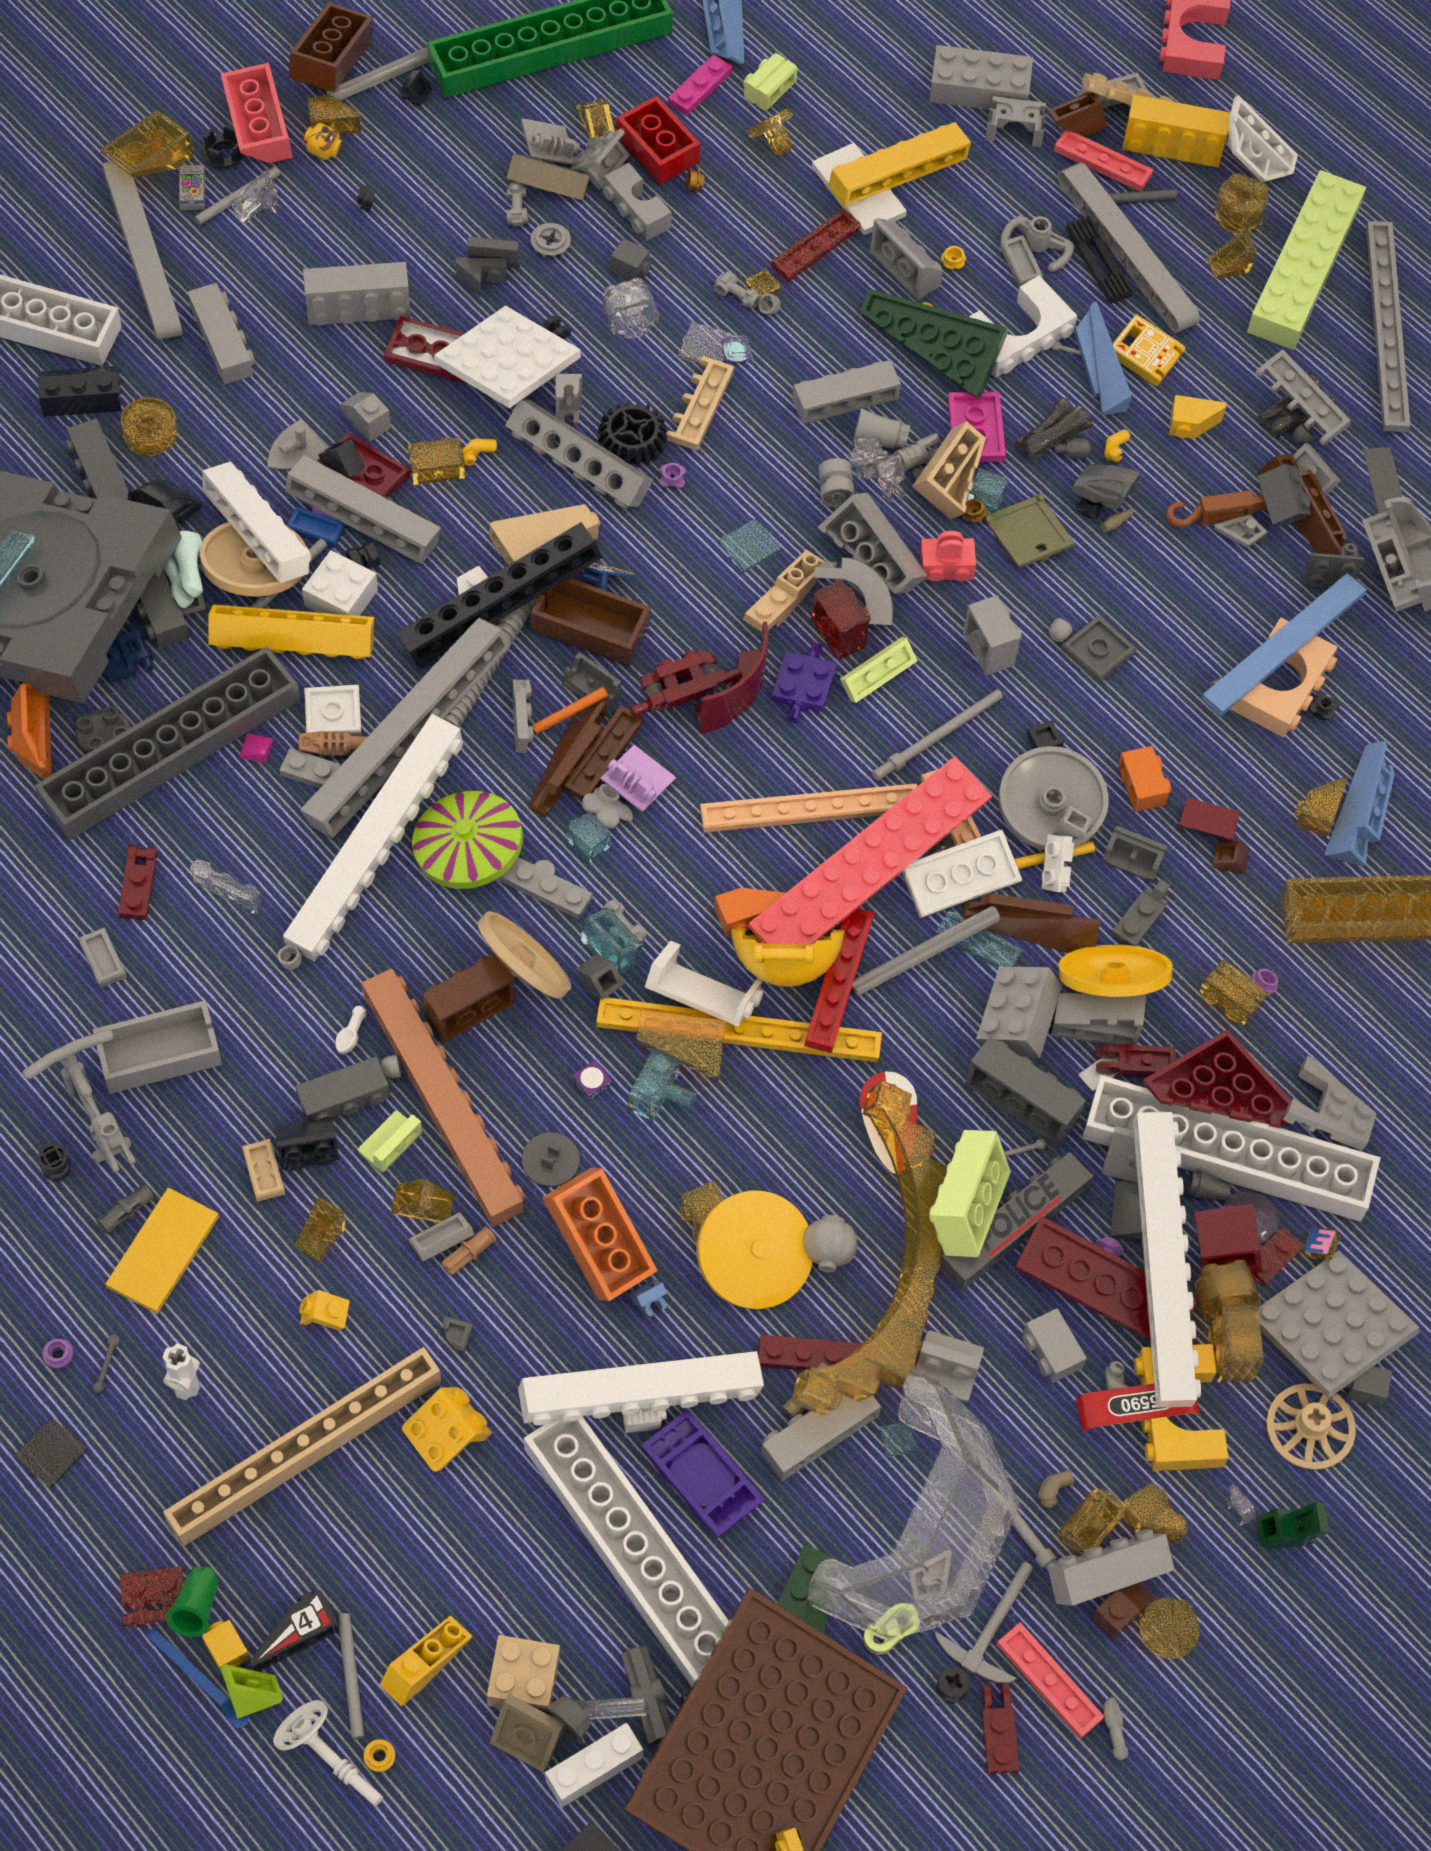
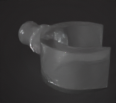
M1233 1484L1228 1488L1231 1493V1501L1227 1503L1228 1509L1234 1507L1238 1511L1242 1519L1240 1525L1244 1526L1256 1518V1511L1251 1502L1239 1491L1238 1485Z

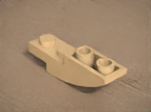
M805 550L777 577L775 585L745 613L743 620L761 632L763 622L766 621L768 631L774 625L778 627L819 578H814L815 567H821V562L825 561Z

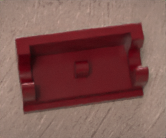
M1187 797L1178 829L1188 828L1225 838L1226 842H1231L1235 834L1240 811Z

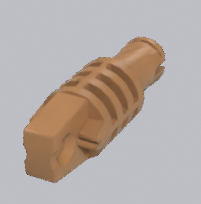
M333 731L300 733L298 747L299 751L310 754L347 756L350 755V752H354L367 736H350L348 732Z

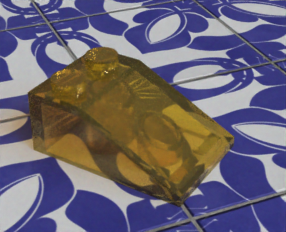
M156 110L100 149L101 154L131 177L173 170L195 156L190 134L159 110Z

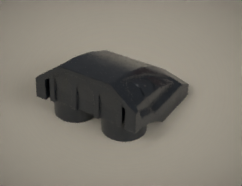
M155 479L137 489L130 490L127 499L170 510L176 524L179 520L185 521L200 510L202 505L189 492L172 482L162 479Z

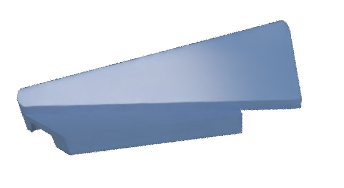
M703 0L711 52L719 57L734 61L739 65L744 64L742 0Z
M1093 302L1089 311L1077 326L1075 338L1094 399L1100 398L1102 416L1126 412L1132 397L1098 303Z
M1385 741L1368 744L1364 748L1325 851V855L1329 858L1358 866H1365L1368 841L1370 843L1380 841L1395 775L1393 766L1386 765L1384 759L1387 747Z

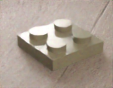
M509 1694L503 1703L489 1743L544 1773L550 1765L565 1724Z

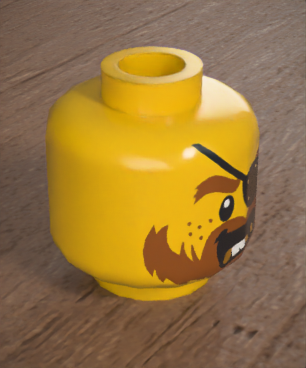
M323 123L316 124L314 128L309 127L303 139L307 142L306 150L323 160H328L330 157L335 158L342 144V140L339 139V132Z

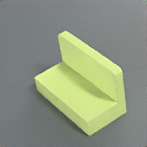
M394 1111L358 1148L359 1154L383 1173L422 1133L421 1121L413 1114L407 1119L399 1111Z

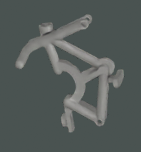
M104 1030L79 1038L46 1054L23 1070V1077L31 1079L58 1061L63 1064L64 1068L61 1074L66 1091L69 1096L75 1094L71 1083L72 1080L91 1120V1125L88 1126L90 1135L100 1148L93 1152L92 1158L97 1163L107 1159L113 1172L119 1170V1167L113 1157L114 1155L122 1152L130 1165L136 1162L129 1149L131 1146L130 1139L123 1137L112 1113L106 1112L101 1115L92 1097L91 1085L87 1079L84 1066L81 1062H77L75 1053L111 1041L114 1036L111 1030Z

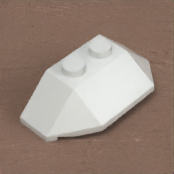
M1239 95L1236 96L1229 118L1226 137L1232 153L1262 183L1293 174L1298 154Z

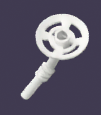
M320 1700L308 1702L293 1711L281 1723L273 1740L277 1749L289 1750L301 1744H308L334 1769L333 1774L338 1776L341 1781L343 1780L344 1784L353 1786L374 1806H377L382 1801L383 1796L358 1775L359 1770L354 1768L347 1759L342 1760L317 1736L318 1729L324 1722L328 1712L324 1702ZM314 1712H321V1716L318 1717V1715L313 1714V1713H314Z

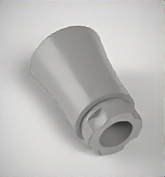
M861 408L853 443L901 449L906 446L910 425L900 424L901 421L889 419Z

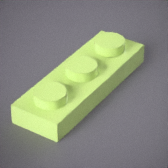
M901 637L840 678L850 701L857 703L917 662V659L908 639Z

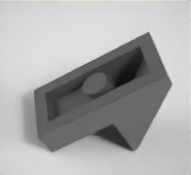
M456 258V278L481 297L482 282H507L506 258Z

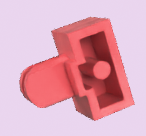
M957 531L943 532L938 539H921L919 551L920 565L928 575L924 580L966 581L974 579L976 569L974 539H963L962 534Z

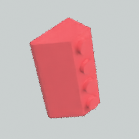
M269 63L221 73L240 153L267 163L293 158Z

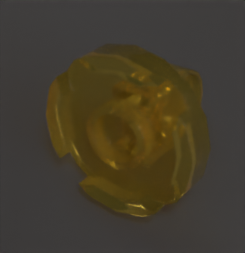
M788 107L747 130V133L751 140L764 133L775 154L782 156L792 150V142L782 123L793 117L794 114L791 108Z

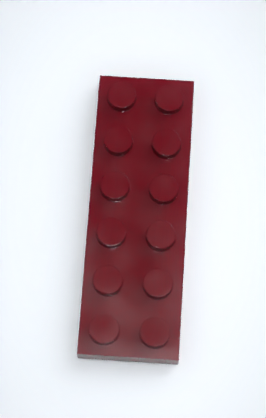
M1041 1216L1014 1269L1151 1342L1145 1271ZM1193 1297V1309H1194V1307H1195V1305H1196V1303H1197V1301H1198V1299H1196V1298H1194V1297Z

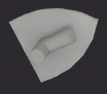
M300 419L285 429L274 441L269 452L267 468L291 470L303 455L317 461L319 459L318 454L327 449V447Z

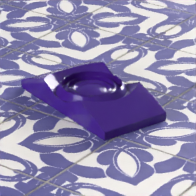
M689 1409L685 1410L641 1445L642 1450L663 1479L679 1493L695 1517L717 1538L721 1537L765 1502L764 1497Z

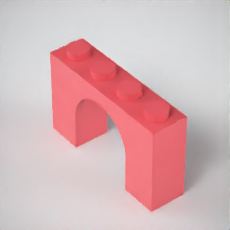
M1166 0V7H1170V10L1165 11L1163 25H1168V27L1163 29L1161 43H1165V47L1161 46L1159 61L1163 62L1162 72L1220 80L1226 45L1196 41L1188 37L1181 27L1190 22L1226 25L1231 0Z

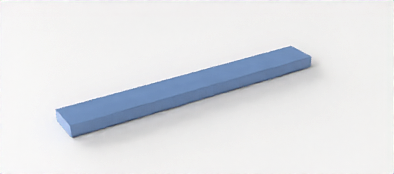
M1348 573L1345 574L1203 694L1202 700L1220 716L1225 714L1361 599L1367 589Z

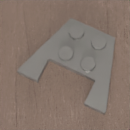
M1307 1056L1301 1065L1298 1077L1323 1092L1318 1110L1315 1112L1297 1100L1292 1099L1287 1106L1283 1120L1291 1124L1295 1120L1302 1122L1309 1131L1314 1132L1316 1128L1330 1133V1139L1363 1150L1368 1144L1377 1113L1316 1061Z

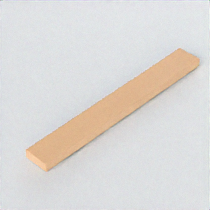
M917 783L700 804L703 832L882 816L917 787Z

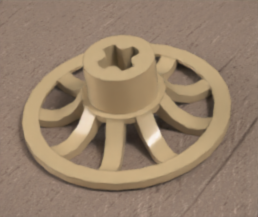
M1304 1383L1291 1386L1282 1391L1269 1408L1266 1425L1271 1444L1283 1459L1303 1469L1321 1470L1341 1462L1348 1455L1356 1436L1355 1420L1349 1406L1336 1393L1330 1398L1343 1411L1331 1414L1326 1407L1329 1398L1324 1393L1319 1403L1309 1404L1305 1391L1323 1393L1315 1384ZM1297 1392L1302 1409H1295L1283 1400ZM1277 1408L1295 1417V1420L1275 1423L1274 1419ZM1347 1418L1348 1434L1335 1430L1331 1423ZM1297 1429L1298 1432L1282 1446L1275 1431ZM1327 1435L1338 1441L1345 1442L1343 1449L1337 1455L1332 1451ZM1303 1438L1307 1439L1304 1460L1289 1453ZM1315 1441H1319L1328 1460L1312 1462Z

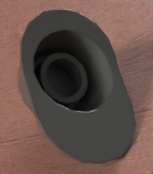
M562 1696L548 1707L534 1706L536 1709L565 1724L559 1738L560 1740L585 1744L583 1736L591 1724L589 1714L592 1707L590 1704L582 1700H573L570 1697Z

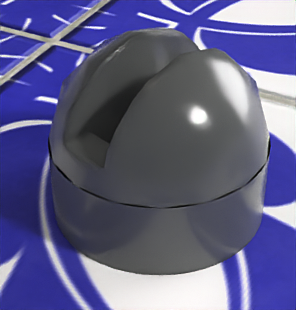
M1301 423L1293 432V440L1301 446L1305 443H1311L1316 438L1313 431L1307 429L1304 423Z

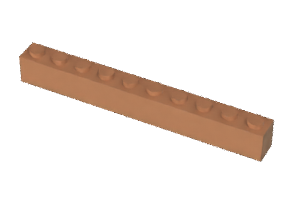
M391 968L361 982L364 998L394 1052L398 1054L404 1070L490 1225L494 1227L523 1213V1201L526 1199L521 1187L518 1184L514 1186L510 1179L512 1173L505 1160L500 1161L497 1156L499 1150L492 1137L487 1138L483 1131L486 1127L479 1114L474 1115L471 1110L472 1101L467 1091L461 1092L457 1085L459 1083L457 1073L453 1067L448 1068L444 1061L446 1060V1055L440 1044H434L431 1038L434 1035L428 1022L421 1021L419 1006L414 998L410 1000L407 996L408 988L403 977H397Z

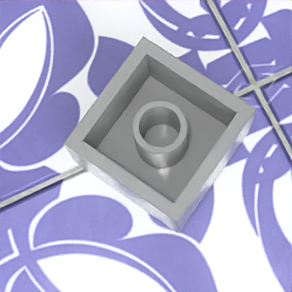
M998 595L968 605L963 635L985 676L1014 666L1022 635L1019 627L1012 623L1007 605L1005 603L1002 604Z

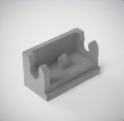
M556 374V417L565 422L564 417L570 415L573 417V425L576 426L579 422V409H582V374Z

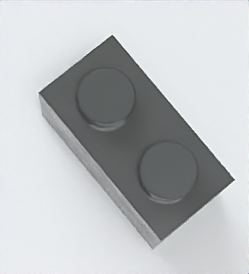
M1284 464L1257 476L1273 525L1285 527L1311 515L1309 509L1310 500L1307 494L1304 493L1301 484L1303 478L1296 466Z

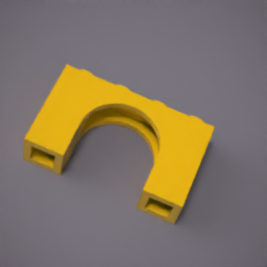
M1213 1344L1192 1345L1193 1350L1198 1352V1368H1194L1195 1379H1199L1200 1383L1212 1382L1216 1374ZM1142 1347L1138 1358L1134 1359L1135 1375L1140 1376L1141 1385L1154 1383L1151 1347ZM1167 1417L1141 1420L1142 1431L1148 1435V1443L1145 1444V1457L1147 1462L1151 1461L1152 1471L1223 1468L1228 1460L1224 1429L1184 1430L1175 1426Z

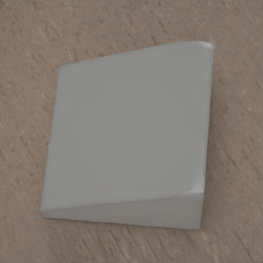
M1069 805L1061 817L1054 834L1083 838L1093 819Z

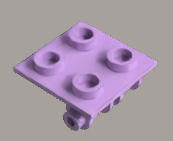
M635 745L618 761L613 759L607 767L609 770L600 778L642 812L676 779L673 774Z

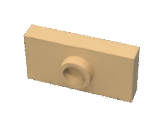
M267 1139L242 1146L257 1202L284 1195L285 1190L271 1140Z

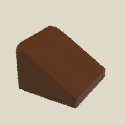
M1243 841L1217 842L1212 866L1220 870L1245 874L1249 850Z

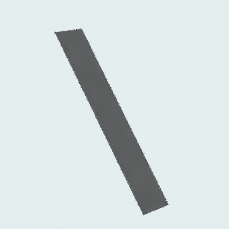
M1390 447L1363 449L1378 514L1387 511L1384 503L1385 500L1403 497Z

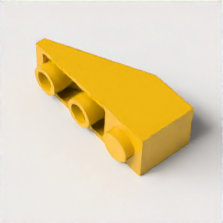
M450 1615L389 1665L379 1686L402 1707L419 1693L473 1636Z

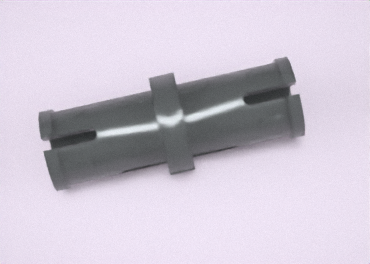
M142 1184L124 1199L120 1198L115 1202L116 1205L97 1218L96 1222L101 1230L108 1235L126 1219H132L135 1216L134 1213L153 1200L154 1196L149 1188Z

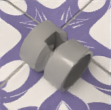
M840 458L829 459L820 464L821 501L828 507L839 508L854 494L852 464Z

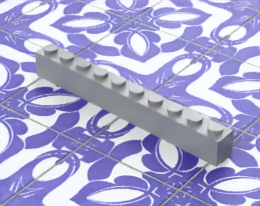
M478 618L300 809L311 827L332 839L391 776L431 714L443 719L510 647L501 628Z

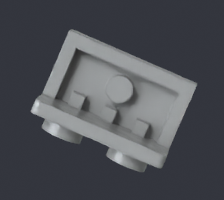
M622 129L614 132L609 130L601 137L596 135L591 138L586 144L588 148L573 159L574 165L570 169L577 172L583 171L584 174L590 175L589 180L597 189L603 188L604 175L620 168L630 156L618 141L625 132Z
M929 1330L923 1342L911 1384L921 1389L968 1402L984 1348Z

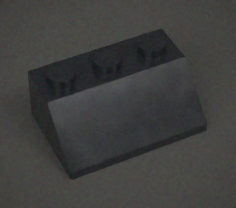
M119 366L41 371L38 376L39 401L43 417L122 411Z

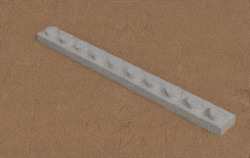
M1368 221L1366 236L1383 431L1408 432L1410 429V415L1393 222Z

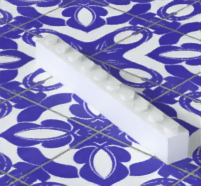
M431 714L284 933L283 938L286 946H296L301 955L314 962L319 955L325 954L330 945V938L334 932L338 933L345 922L344 917L349 910H353L360 900V893L364 887L368 888L375 877L374 872L378 866L383 865L387 861L390 854L389 849L394 842L398 843L401 840L405 831V825L409 820L412 821L417 816L419 804L423 798L427 799L431 795L434 788L433 783L438 776L442 777L451 756L453 754L457 755L463 745L460 728Z
M1172 1112L1137 1113L1133 1120L1156 1408L1192 1407L1197 1398L1201 1396V1384L1199 1379H1195L1194 1368H1198V1352L1193 1350L1192 1339H1195L1196 1326L1194 1321H1190L1189 1310L1193 1309V1294L1188 1292L1187 1281H1190L1191 1269L1190 1264L1185 1263L1184 1252L1188 1251V1237L1182 1231V1224H1185L1186 1211L1185 1206H1180L1179 1195H1183V1180L1178 1178L1177 1167L1181 1165L1180 1150L1175 1149V1139H1178L1177 1121L1173 1122Z

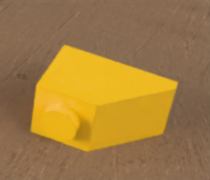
M1175 395L1171 410L1169 435L1195 439L1222 422L1226 402Z

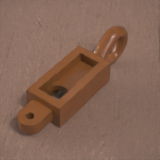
M1249 490L1201 497L1197 507L1185 519H1178L1173 514L1175 509H1182L1185 504L1183 502L1172 503L1166 510V519L1174 527L1185 528L1198 519L1201 526L1218 524L1249 514L1252 516L1253 512L1268 508L1263 495L1253 497L1252 491Z

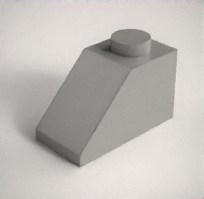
M359 392L339 404V408L369 441L391 429L389 409L374 393Z

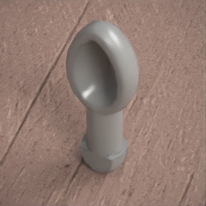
M1108 1698L1104 1703V1720L1109 1728L1114 1749L1113 1754L1116 1759L1124 1760L1128 1757V1748L1125 1745L1122 1732V1713L1117 1701L1114 1698Z

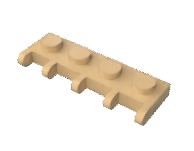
M1085 73L1082 80L1086 92L1097 93L1105 96L1107 99L1126 103L1130 107L1133 95L1174 102L1166 96L1154 97L1151 92L1142 88H1138V90L1131 89L1128 84L1116 80L1115 83L1108 81L1104 75L1099 73H1093V75Z
M702 356L699 360V364L706 367L703 375L693 374L691 377V382L698 385L694 394L685 393L681 399L684 403L689 404L685 414L675 413L672 418L675 423L679 424L676 433L672 431L666 432L668 436L667 441L697 451L734 373V366Z

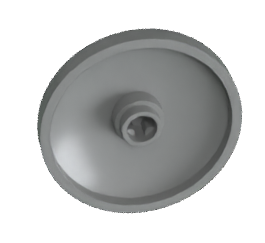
M1052 746L1035 748L1017 757L1004 773L998 793L999 809L1008 828L1020 840L1041 850H1045L1048 834L1056 835L1054 831L1069 805L1093 819L1083 838H1072V842L1075 843L1074 848H1077L1088 842L1098 832L1106 817L1109 803L1106 783L1094 764L1075 751Z

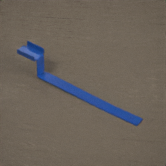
M153 1628L146 1634L159 1649L221 1706L226 1714L225 1719L238 1731L239 1728L243 1729L250 1722L248 1720L250 1719L249 1716L238 1719L230 1699L156 1629Z

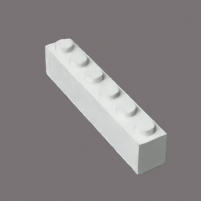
M231 462L203 470L202 491L280 583L309 574L311 555L308 548L298 541L295 533L286 527L282 518L274 513L269 503L262 499L253 485H250L242 471L238 470Z

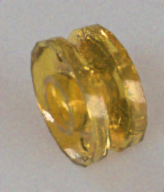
M148 397L137 399L127 405L122 412V436L125 444L133 452L149 456L161 454L171 448L176 441V416L173 408L165 401Z

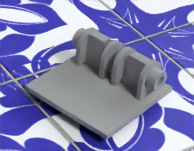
M521 119L531 158L574 165L573 154L579 151L580 145L574 139L570 140L568 138L565 126Z

